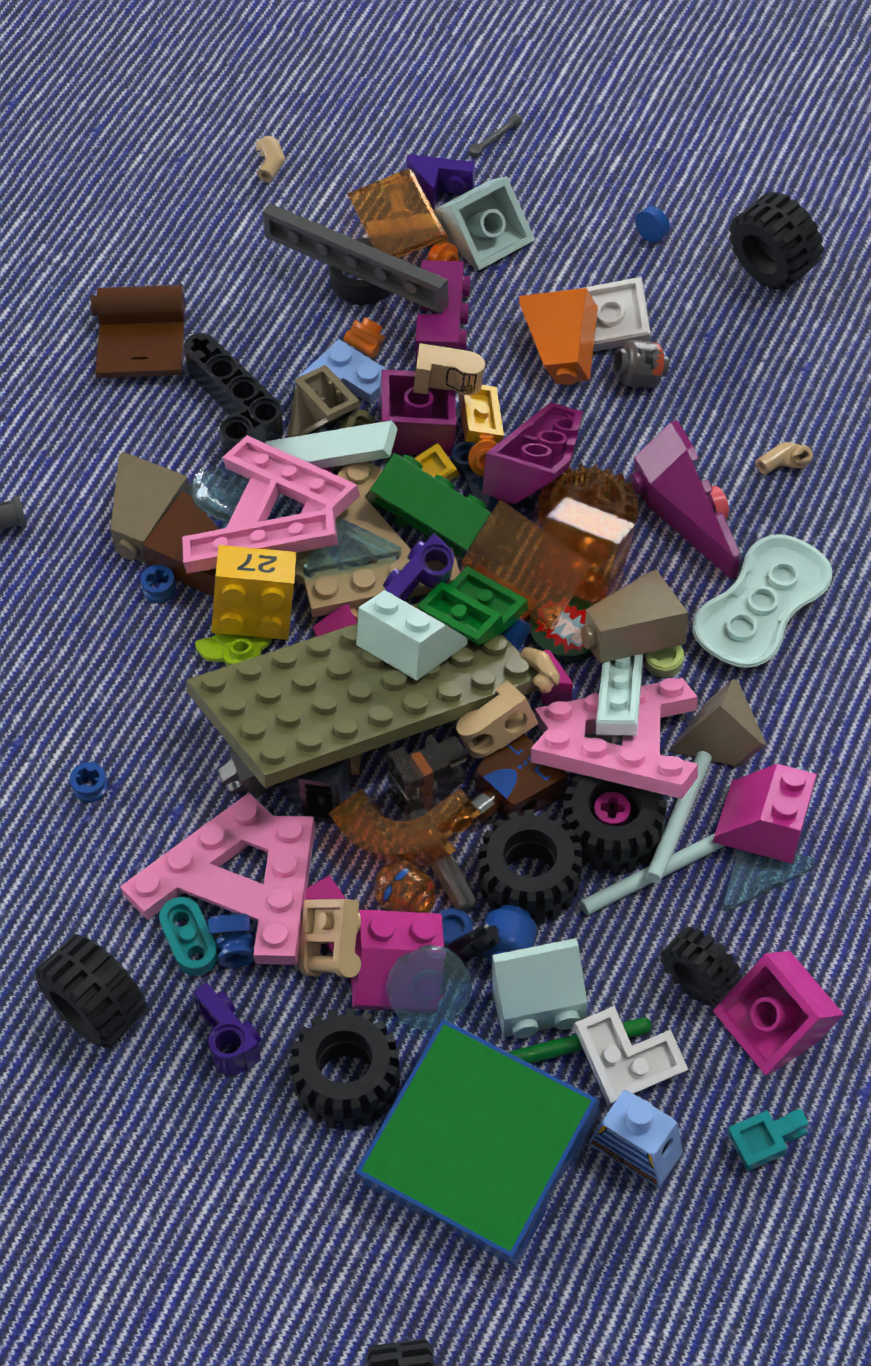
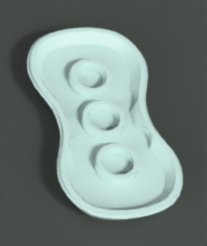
M777 534L760 539L747 551L741 573L736 582L727 591L706 602L696 613L693 621L695 639L707 652L729 665L739 668H752L765 663L779 650L786 625L793 614L801 607L819 598L828 589L832 580L830 562L815 547L795 537Z

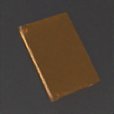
M411 169L403 170L347 193L373 247L378 248L382 252L399 258L433 243L441 245L448 241L444 228Z
M502 500L499 501L461 562L462 567L466 568L468 566L526 598L529 607L526 613L550 630L557 626L560 620L559 617L592 565Z

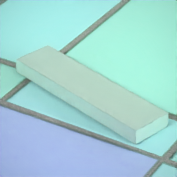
M390 420L266 441L265 444L322 469L390 458L398 428Z
M644 654L603 662L596 735L637 736Z

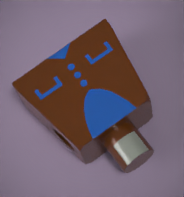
M522 734L502 749H498L488 755L475 771V789L479 795L469 802V809L481 822H485L497 811L506 819L507 814L516 812L518 816H524V810H533V814L565 796L568 786V773L565 770L532 763L531 748L535 743L525 734Z

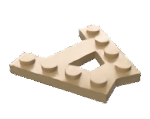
M367 461L344 465L337 474V476L357 484L360 496L336 518L337 540L346 532L372 564L341 570L328 555L334 546L297 552L294 581L304 585L312 617L331 614L345 604H348L350 609L360 607L385 590L383 584L394 569L398 568L401 571L410 561L407 559V556L411 549L368 501L370 489L383 469ZM453 547L450 549L454 555V564L451 579L447 583L448 585L460 574ZM433 560L426 563V566L433 571H441L445 568L439 561ZM420 583L409 597L429 594L433 589Z

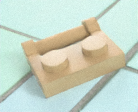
M304 900L298 967L303 975L315 977L322 973H335L342 978H351L359 973L361 960L355 953L356 934L361 925L358 900ZM321 943H334L333 956H323L320 953Z

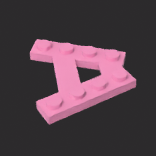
M247 435L222 457L226 469L250 479L227 527L182 537L183 564L187 574L216 568L219 545L292 551L296 553L338 545L336 518L360 496L358 486L353 482ZM280 493L305 504L301 514L267 520Z
M667 678L658 683L641 686L637 736L622 735V746L608 743L599 738L585 737V734L596 732L599 693L591 694L582 699L568 702L557 701L549 706L535 708V717L539 723L537 725L543 735L531 748L532 763L680 799L684 797L698 778L697 763L684 761L676 756L660 755V718L696 711L698 707L697 695L683 678Z
M248 793L121 885L120 888L123 896L146 920L158 913L167 901L184 893L236 914H248L251 920L258 922L253 953L255 963L297 965L304 900H306L316 828L314 816H273L260 802ZM247 846L268 852L264 884L223 869L220 866Z

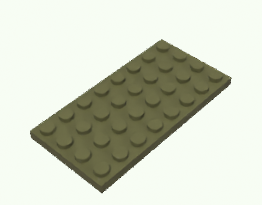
M419 603L413 604L412 606H414L415 608H417V605H418ZM357 624L186 680V692L264 788L459 719L470 711L478 710L498 696L495 689L507 680L523 695L538 691L537 689L539 688L532 683L534 676L538 675V672L520 657V652L502 634L480 645L468 640L465 647L418 680H415L357 646Z

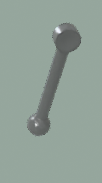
M519 114L511 115L508 123L480 144H472L469 147L470 156L473 158L481 157L484 148L512 127L520 126L522 124V117Z

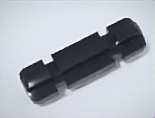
M483 924L473 931L471 930L445 944L442 968L451 970L484 953L486 950L488 951L496 947L500 942V938L497 935L499 929L495 925Z

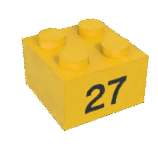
M219 545L211 633L288 640L296 552Z

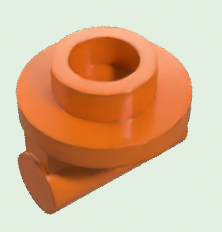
M364 317L362 322L354 320L351 329L344 335V342L370 358H375L379 353L380 345L386 337L380 333L383 328L381 325Z
M480 435L479 442L474 444L469 451L468 461L470 468L474 473L484 477L486 453L498 444L494 441L493 435Z

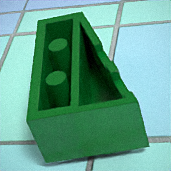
M394 453L371 487L368 501L377 511L381 508L396 516L397 518L394 521L396 525L406 529L409 524L425 534V540H428L434 533L446 542L445 545L449 548L453 547L455 555L465 559L490 518L491 512L486 510V504L475 496L468 495L465 497L455 491L453 483L443 476L436 475L433 477L422 470L423 466L414 458L408 455L401 457Z

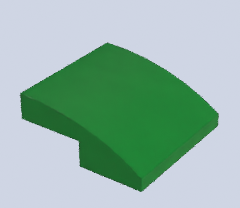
M468 566L449 585L441 581L417 605V609L447 625L477 645L483 644L504 632L529 609L526 598Z

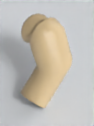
M264 136L256 143V151L261 150L262 152L259 155L265 157V161L257 174L264 182H271L284 164L285 157L279 141L272 136Z
M783 442L756 459L755 463L758 470L764 475H767L779 466L801 469L812 461L813 452L806 445Z
M532 647L524 648L520 653V657L538 672V675L534 676L532 680L533 685L539 687L537 690L543 694L550 693L553 686H558L560 674L552 660L544 651Z

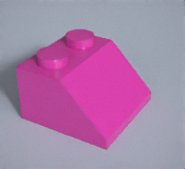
M774 764L733 780L717 825L713 843L793 864L817 774L781 764Z
M359 909L361 925L356 934L355 953L361 960V968L356 976L351 977L353 1009L436 1012L444 959L442 915L436 913Z
M791 951L765 953L713 1010L715 1015L765 1076L772 1074L818 1043L844 1015Z

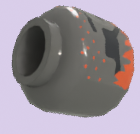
M629 340L624 343L622 348L616 350L613 361L614 374L616 377H619L620 382L624 386L654 388L659 384L662 377L667 376L669 358L664 356L662 347L656 342Z

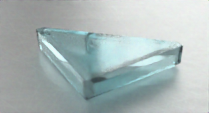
M341 518L336 524L338 545L317 549L303 566V573L311 578L315 572L338 568L341 571L369 565V561L388 557L397 560L402 555L401 547Z
M738 849L722 911L730 912L812 871L815 858L796 853L793 864Z

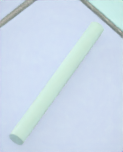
M699 751L693 763L698 764V778L684 797L677 799L645 875L646 879L652 883H660L711 763L712 756L708 752Z
M714 833L672 854L663 877L725 845L713 843ZM649 866L581 900L580 905L584 913L588 916L651 884L652 882L648 881L645 877Z

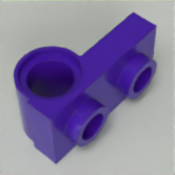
M433 533L425 543L420 540L412 548L407 556V559L410 561L401 571L398 568L394 569L385 580L383 587L387 592L405 601L420 583L431 589H434L441 581L447 584L451 579L454 564L452 550L445 545L446 542ZM433 560L439 561L445 568L441 571H433L426 566V563Z
M207 982L195 990L193 994L197 1011L213 1028L208 1042L215 1068L224 1075L232 1076L240 1074L246 1069L249 1070L260 1062L259 1043L262 1040L250 1022L245 1021L242 1024L233 1014L236 1012V1009L228 996L223 991L216 994ZM229 1044L239 1046L237 1051L230 1054L220 1052L224 1046Z

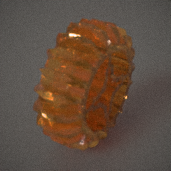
M581 462L577 470L569 467L563 472V475H559L555 480L543 487L542 493H540L538 498V520L542 524L544 535L551 536L553 545L563 543L565 553L575 548L579 556L584 553V550L591 551L596 557L599 549H604L610 553L614 544L623 546L626 537H631L634 532V525L638 521L639 511L637 509L639 501L637 495L634 494L632 483H625L623 473L613 476L611 466L603 471L599 470L597 463L592 468H585Z

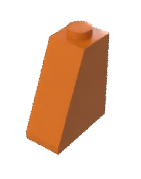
M587 288L519 296V304L543 365L556 384L572 385L576 382L590 381L598 306Z

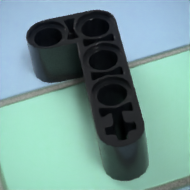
M196 333L189 336L184 343L189 375L230 415L220 425L223 455H226L247 435L263 443L282 439L284 427L279 401L212 336L205 333Z

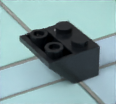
M350 758L280 782L277 785L301 816H314V821L343 825L352 788Z

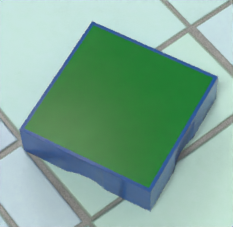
M442 1018L355 1173L361 1183L416 1214H422L442 1222L457 1233L460 1238L516 1268L546 1213L555 1185L572 1165L600 1112L598 1099Z

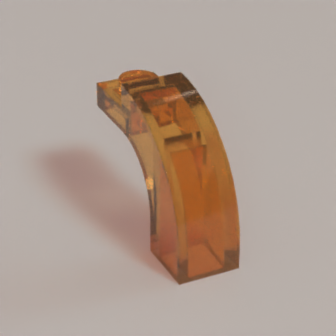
M461 788L423 816L409 821L387 819L376 802L362 789L329 812V815L341 832L364 853L379 862L398 867L427 865L449 856L456 851L449 837L454 833L457 834L466 830L473 823V819L481 814L474 802Z

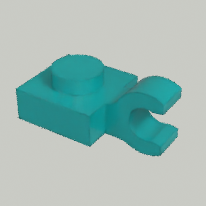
M801 1109L795 1110L775 1121L772 1120L768 1110L728 1127L727 1134L748 1172L786 1155L788 1147L785 1141H794L807 1135L806 1127L809 1126V1122Z

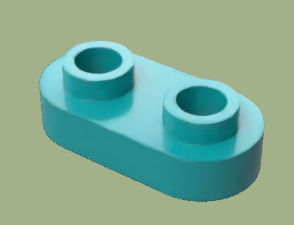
M176 897L167 901L160 910L159 920L178 967L188 975L199 976L206 974L215 966L218 953L212 935L209 934V928L199 906L195 901L186 897ZM182 919L189 921L182 927L175 925L177 921ZM195 953L204 955L202 959L197 961L190 959Z

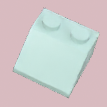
M507 176L489 180L434 209L449 243L457 247L458 252L476 271L535 240Z
M386 590L358 607L356 645L415 680L427 674L468 643V638Z
M577 938L492 955V994L503 1038L510 1036L527 1038L535 1035L539 1030L554 1027L559 1030L573 1028L575 1022L586 1018L587 997Z

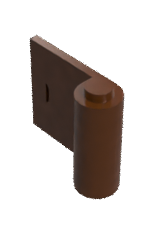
M183 284L100 287L97 289V295H91L92 316H98L100 325L96 378L182 375L186 311Z

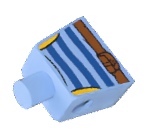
M627 1090L622 1091L589 1140V1145L657 1188L661 1187L683 1153L678 1123L667 1114L652 1106L647 1100L641 1099Z

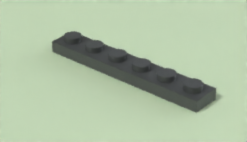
M271 203L263 210L266 238L440 314L448 307V280L440 275L431 273L406 260L396 258L382 252L378 248L368 246L347 235L338 233Z

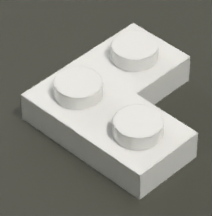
M615 1006L573 1024L607 1105L615 1102L623 1090L634 1094L689 1070L671 1030L632 1046Z

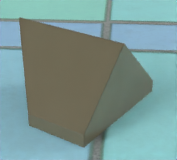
M326 365L294 379L295 390L287 438L313 434L341 421L346 415L360 407V401Z
M732 679L703 705L668 751L696 757L699 751H705L712 756L711 761L741 767L767 745L738 680Z

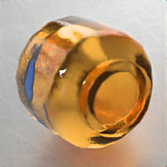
M401 860L393 865L387 864L378 872L375 878V900L386 911L429 913L436 902L433 879L410 861Z

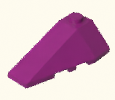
M550 402L486 453L482 494L495 497L501 503L516 504L555 480L570 467L583 411Z
M672 421L634 457L633 473L630 474L632 488L637 495H642L647 506L726 576L730 579L735 578L738 575L741 554L723 513H714V502L711 495L713 490L708 479L700 481L693 464L699 459L694 446L679 421Z

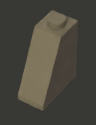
M122 451L118 459L110 528L116 552L126 559H136L146 563L142 545L183 491L190 495L187 476Z
M657 570L650 571L586 609L585 626L581 628L582 642L587 650L590 649L599 663L684 645L687 639L688 611Z

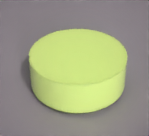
M680 645L645 653V667L654 676L660 678L672 677L682 669L684 651Z

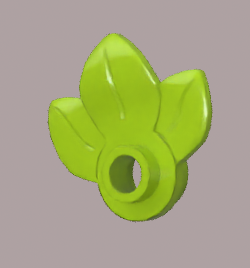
M215 633V636L195 641V647L197 652L207 661L224 662L229 666L262 655L261 651L271 644L272 638Z

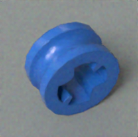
M153 565L143 571L140 582L144 597L148 601L163 603L169 601L176 593V583L170 568L164 565ZM158 580L164 581V583H160L158 588L152 587V585L158 583Z
M93 762L79 764L70 774L72 791L79 801L93 803L105 796L108 790V782L104 769L99 764ZM89 778V780L95 781L96 784L89 787L87 784H83L82 781Z
M231 932L219 937L216 941L217 949L220 952L218 954V963L227 968H239L251 964L254 961L253 936L246 932Z

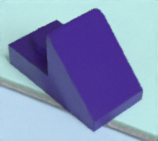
M407 155L408 184L432 210L436 208L439 192L462 195L475 188V162Z

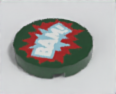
M574 593L551 595L539 602L530 614L529 624L532 626L529 630V636L533 647L541 651L550 650L556 659L561 660V663L568 664L584 661L594 655L590 649L587 650L583 645L581 628L585 626L586 609L595 603L589 598Z

